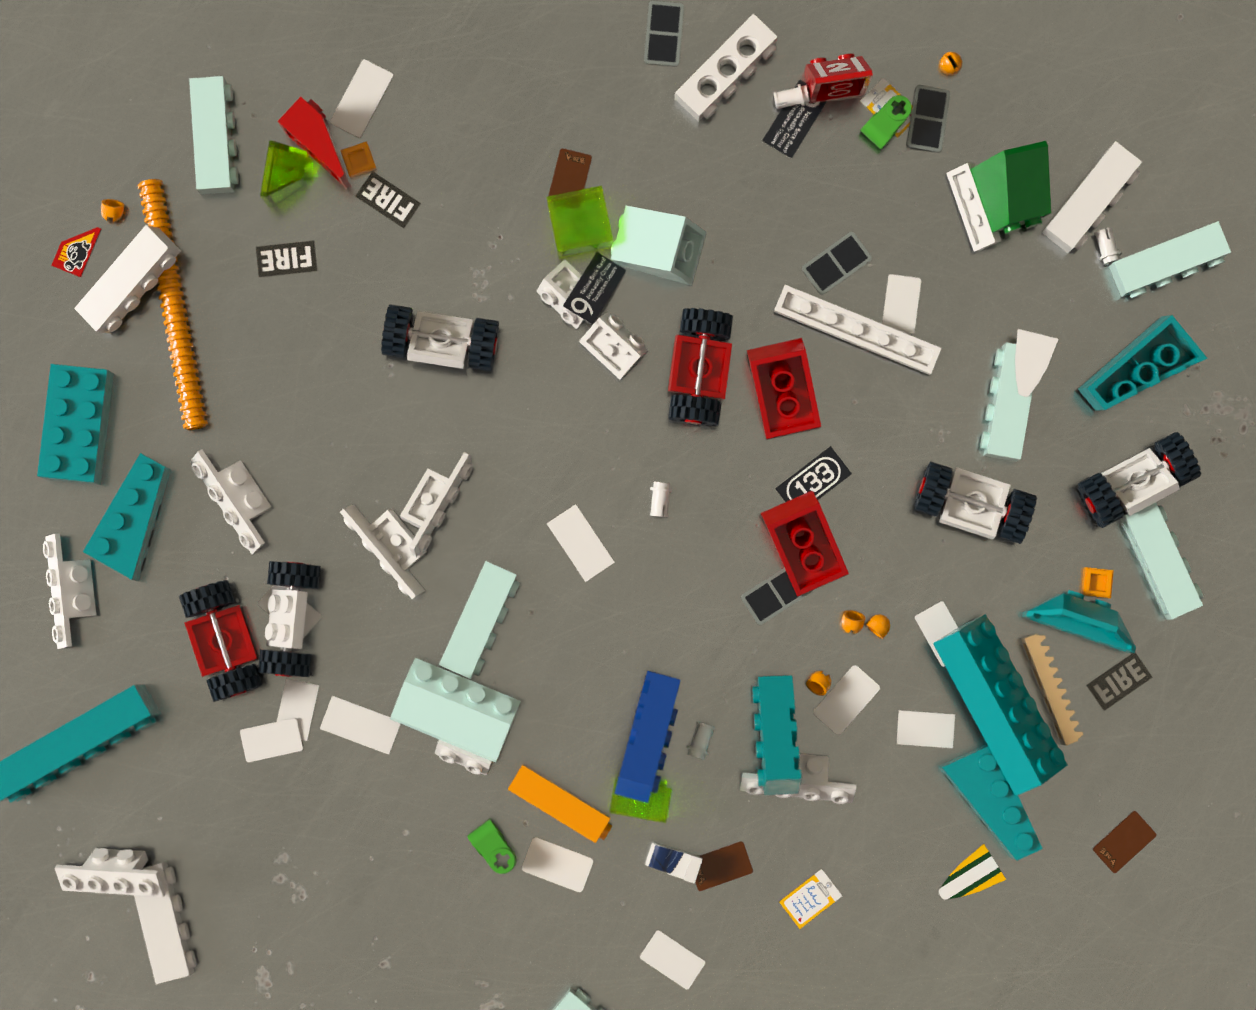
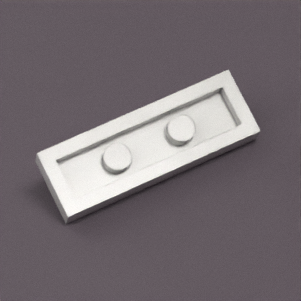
M970 162L948 172L947 176L973 251L976 252L1002 240L998 231L992 233L970 170L975 167V163Z

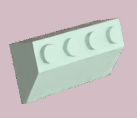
M415 658L403 683L390 719L496 763L521 701Z

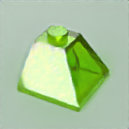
M269 140L260 197L268 207H275L306 185L307 177H311L313 172V161L310 160L307 151Z

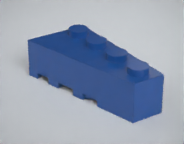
M647 671L614 794L648 803L651 792L657 793L661 776L656 775L657 769L663 770L667 754L662 753L663 747H669L672 731H669L668 727L669 725L674 726L678 709H674L680 679Z

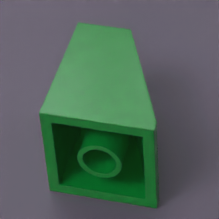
M1047 141L1003 150L970 169L992 233L1004 230L1005 234H1009L1021 229V225H1025L1026 229L1042 224L1041 218L1051 214Z

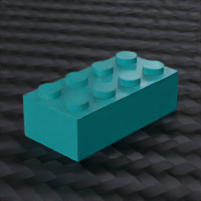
M58 364L50 365L37 477L101 485L114 373L106 369Z

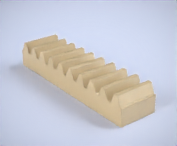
M1031 634L1020 640L1060 743L1067 746L1077 742L1083 735V732L1074 731L1079 722L1070 720V717L1075 712L1065 708L1071 701L1061 698L1067 691L1057 687L1062 682V678L1053 677L1058 668L1049 667L1054 658L1045 657V653L1050 649L1049 646H1041L1040 644L1046 638L1045 635Z

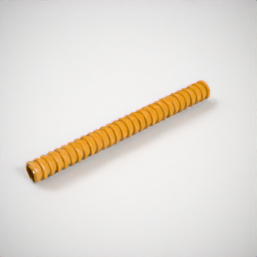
M149 179L140 182L138 189L142 191L139 193L140 198H143L141 206L145 207L142 211L143 215H146L144 222L149 226L160 228L171 240L173 233L169 231L171 224L167 222L170 219L169 215L166 214L168 207L164 206L167 201L163 197L165 191L161 189L163 181ZM174 263L157 278V283H159L157 291L161 292V295L158 297L162 301L160 307L164 309L162 317L166 319L163 323L164 326H167L165 334L169 335L167 343L171 345L168 347V350L172 352L170 360L174 361L171 366L175 369L173 377L177 378L175 385L179 388L176 392L180 395L178 403L182 404L180 411L184 414L181 416V419L185 421L183 428L195 430L208 425V421L204 418L207 416V413L203 411L205 404L201 402L204 397L200 394L202 387L198 386L200 378L196 374L199 371L195 368L197 361L193 359L195 352L191 349L194 347V344L190 343L192 335L188 333L191 328L187 325L189 318L185 317L187 309L184 308L185 300H182L184 292L180 291L183 287L182 283H179L181 275L177 274L179 266H176Z

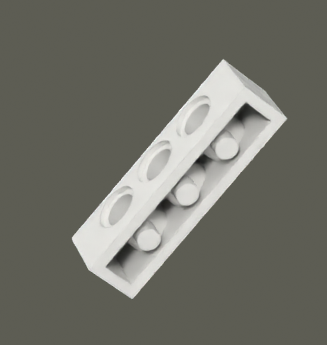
M753 13L675 92V100L698 122L703 117L706 119L710 118L718 109L716 104L723 97L727 100L737 90L736 84L742 78L747 80L756 71L757 67L755 64L762 57L767 60L775 52L778 36ZM743 45H750L754 48L755 53L746 56L741 53L740 48ZM729 64L735 68L736 72L727 76L721 72L720 68L723 65ZM705 84H711L715 87L716 92L712 95H705L702 93L701 87Z

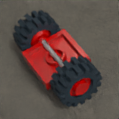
M683 309L680 333L687 334L688 336H675L668 392L687 394V396H671L668 419L695 425H719L722 403L718 400H724L726 395L732 343L714 340L730 339L733 315L711 309Z
M218 581L179 595L186 618L206 613V616L184 622L201 676L205 677L223 670L226 672L206 680L213 702L229 697L232 698L263 686L256 664L237 669L235 667L257 660L240 605L217 612V609L235 602L229 581Z

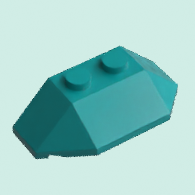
M1068 590L1067 594H1058L1024 611L1022 617L1127 653H1135L1136 646L1118 611L1110 609L1112 604L1095 599L1094 603L1083 600L1085 595Z

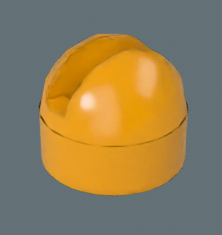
M955 52L945 53L939 62L940 70L948 76L956 75L962 68V58ZM947 57H951L957 66L955 69L953 68V65Z
M105 199L101 204V214L106 221L111 217L113 222H116L122 218L125 205L118 200Z
M847 610L843 613L841 626L846 633H850L852 630L853 634H857L862 630L866 618L858 611Z
M879 614L870 618L866 623V627L876 636L884 639L890 630V621L886 616Z
M822 670L816 671L809 677L806 685L813 693L824 696L831 687V677L829 674L825 676Z

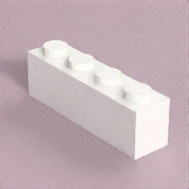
M1115 141L1042 231V234L1066 253H1069L1073 248L1079 250L1089 238L1085 235L1087 230L1091 226L1096 229L1106 217L1102 212L1109 204L1113 207L1122 197L1123 193L1119 190L1125 183L1131 185L1141 173L1137 168L1142 161Z
M145 225L74 309L96 332L109 334L114 332L121 326L125 315L139 305L140 298L144 293L157 284V278L163 271L169 269L175 263L176 256L181 250L160 228Z
M167 861L143 867L142 870L159 871L166 893L164 897L134 895L155 983L160 984L190 976L194 973L193 968L197 964L193 950L189 951L186 941L190 938L186 922L182 923L180 911H183L182 901L179 894L175 895L173 884L176 883L172 866L168 867Z

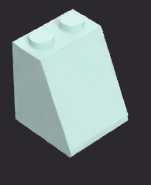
M625 206L624 213L619 219L617 238L611 247V260L625 268L692 286L707 232L684 216Z

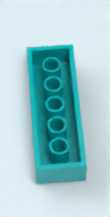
M986 614L958 627L933 643L1015 796L1043 785L1068 765L1062 750L1058 748L1051 735L1049 726L1041 717L1035 700L1029 695L1022 676L1016 671L1007 649L1002 645L994 625L989 621Z
M133 685L1 760L0 802L6 800L9 803L18 802L32 794L31 788L45 787L56 781L57 777L55 775L57 773H69L82 766L80 760L84 758L85 760L94 759L107 751L106 745H118L132 737L131 731L145 730L157 723L155 718L161 715V712L146 685Z

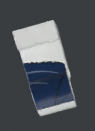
M652 843L645 865L695 884L703 858L661 844Z

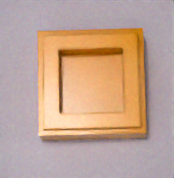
M367 141L340 150L350 178L377 169Z
M1084 567L1081 594L1089 597L1110 599L1114 570Z

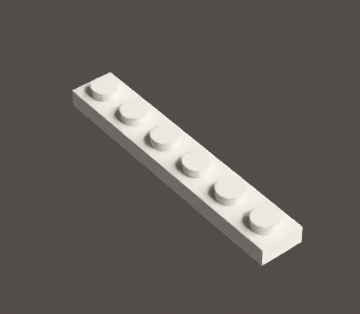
M784 285L774 310L775 313L928 375H931L941 348L788 285Z

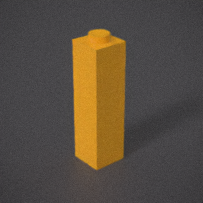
M525 764L521 766L507 789L594 843L599 838L604 840L612 828V825L608 823L611 819L610 816Z

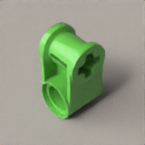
M893 96L878 113L876 112L860 131L882 149L909 117L912 108L911 102L904 96ZM903 106L902 114L894 115L892 113L894 107Z
M491 819L467 835L477 852L483 856L496 873L505 874L512 871L517 862L516 855ZM499 853L502 856L509 855L510 859L507 861L508 868L504 865L497 866L496 862L499 860L497 855Z

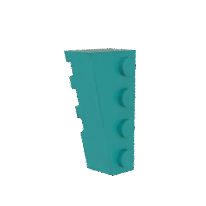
M1173 315L1162 316L1078 388V390L1095 411L1106 410L1160 383L1162 380L1207 359V357Z
M140 453L83 552L129 579L139 581L144 558H146L148 543L152 530L155 527L157 512L164 496L171 469Z
M792 675L758 677L757 686H752L753 703H758L759 714H754L755 731H760L761 741H756V758H762V769H757L758 787L764 786V795L799 794L802 778L801 770H799V746L796 747L795 744L797 742V722L793 715L795 714Z
M987 744L938 766L1012 859L1017 861L1043 849L1019 796H1015Z

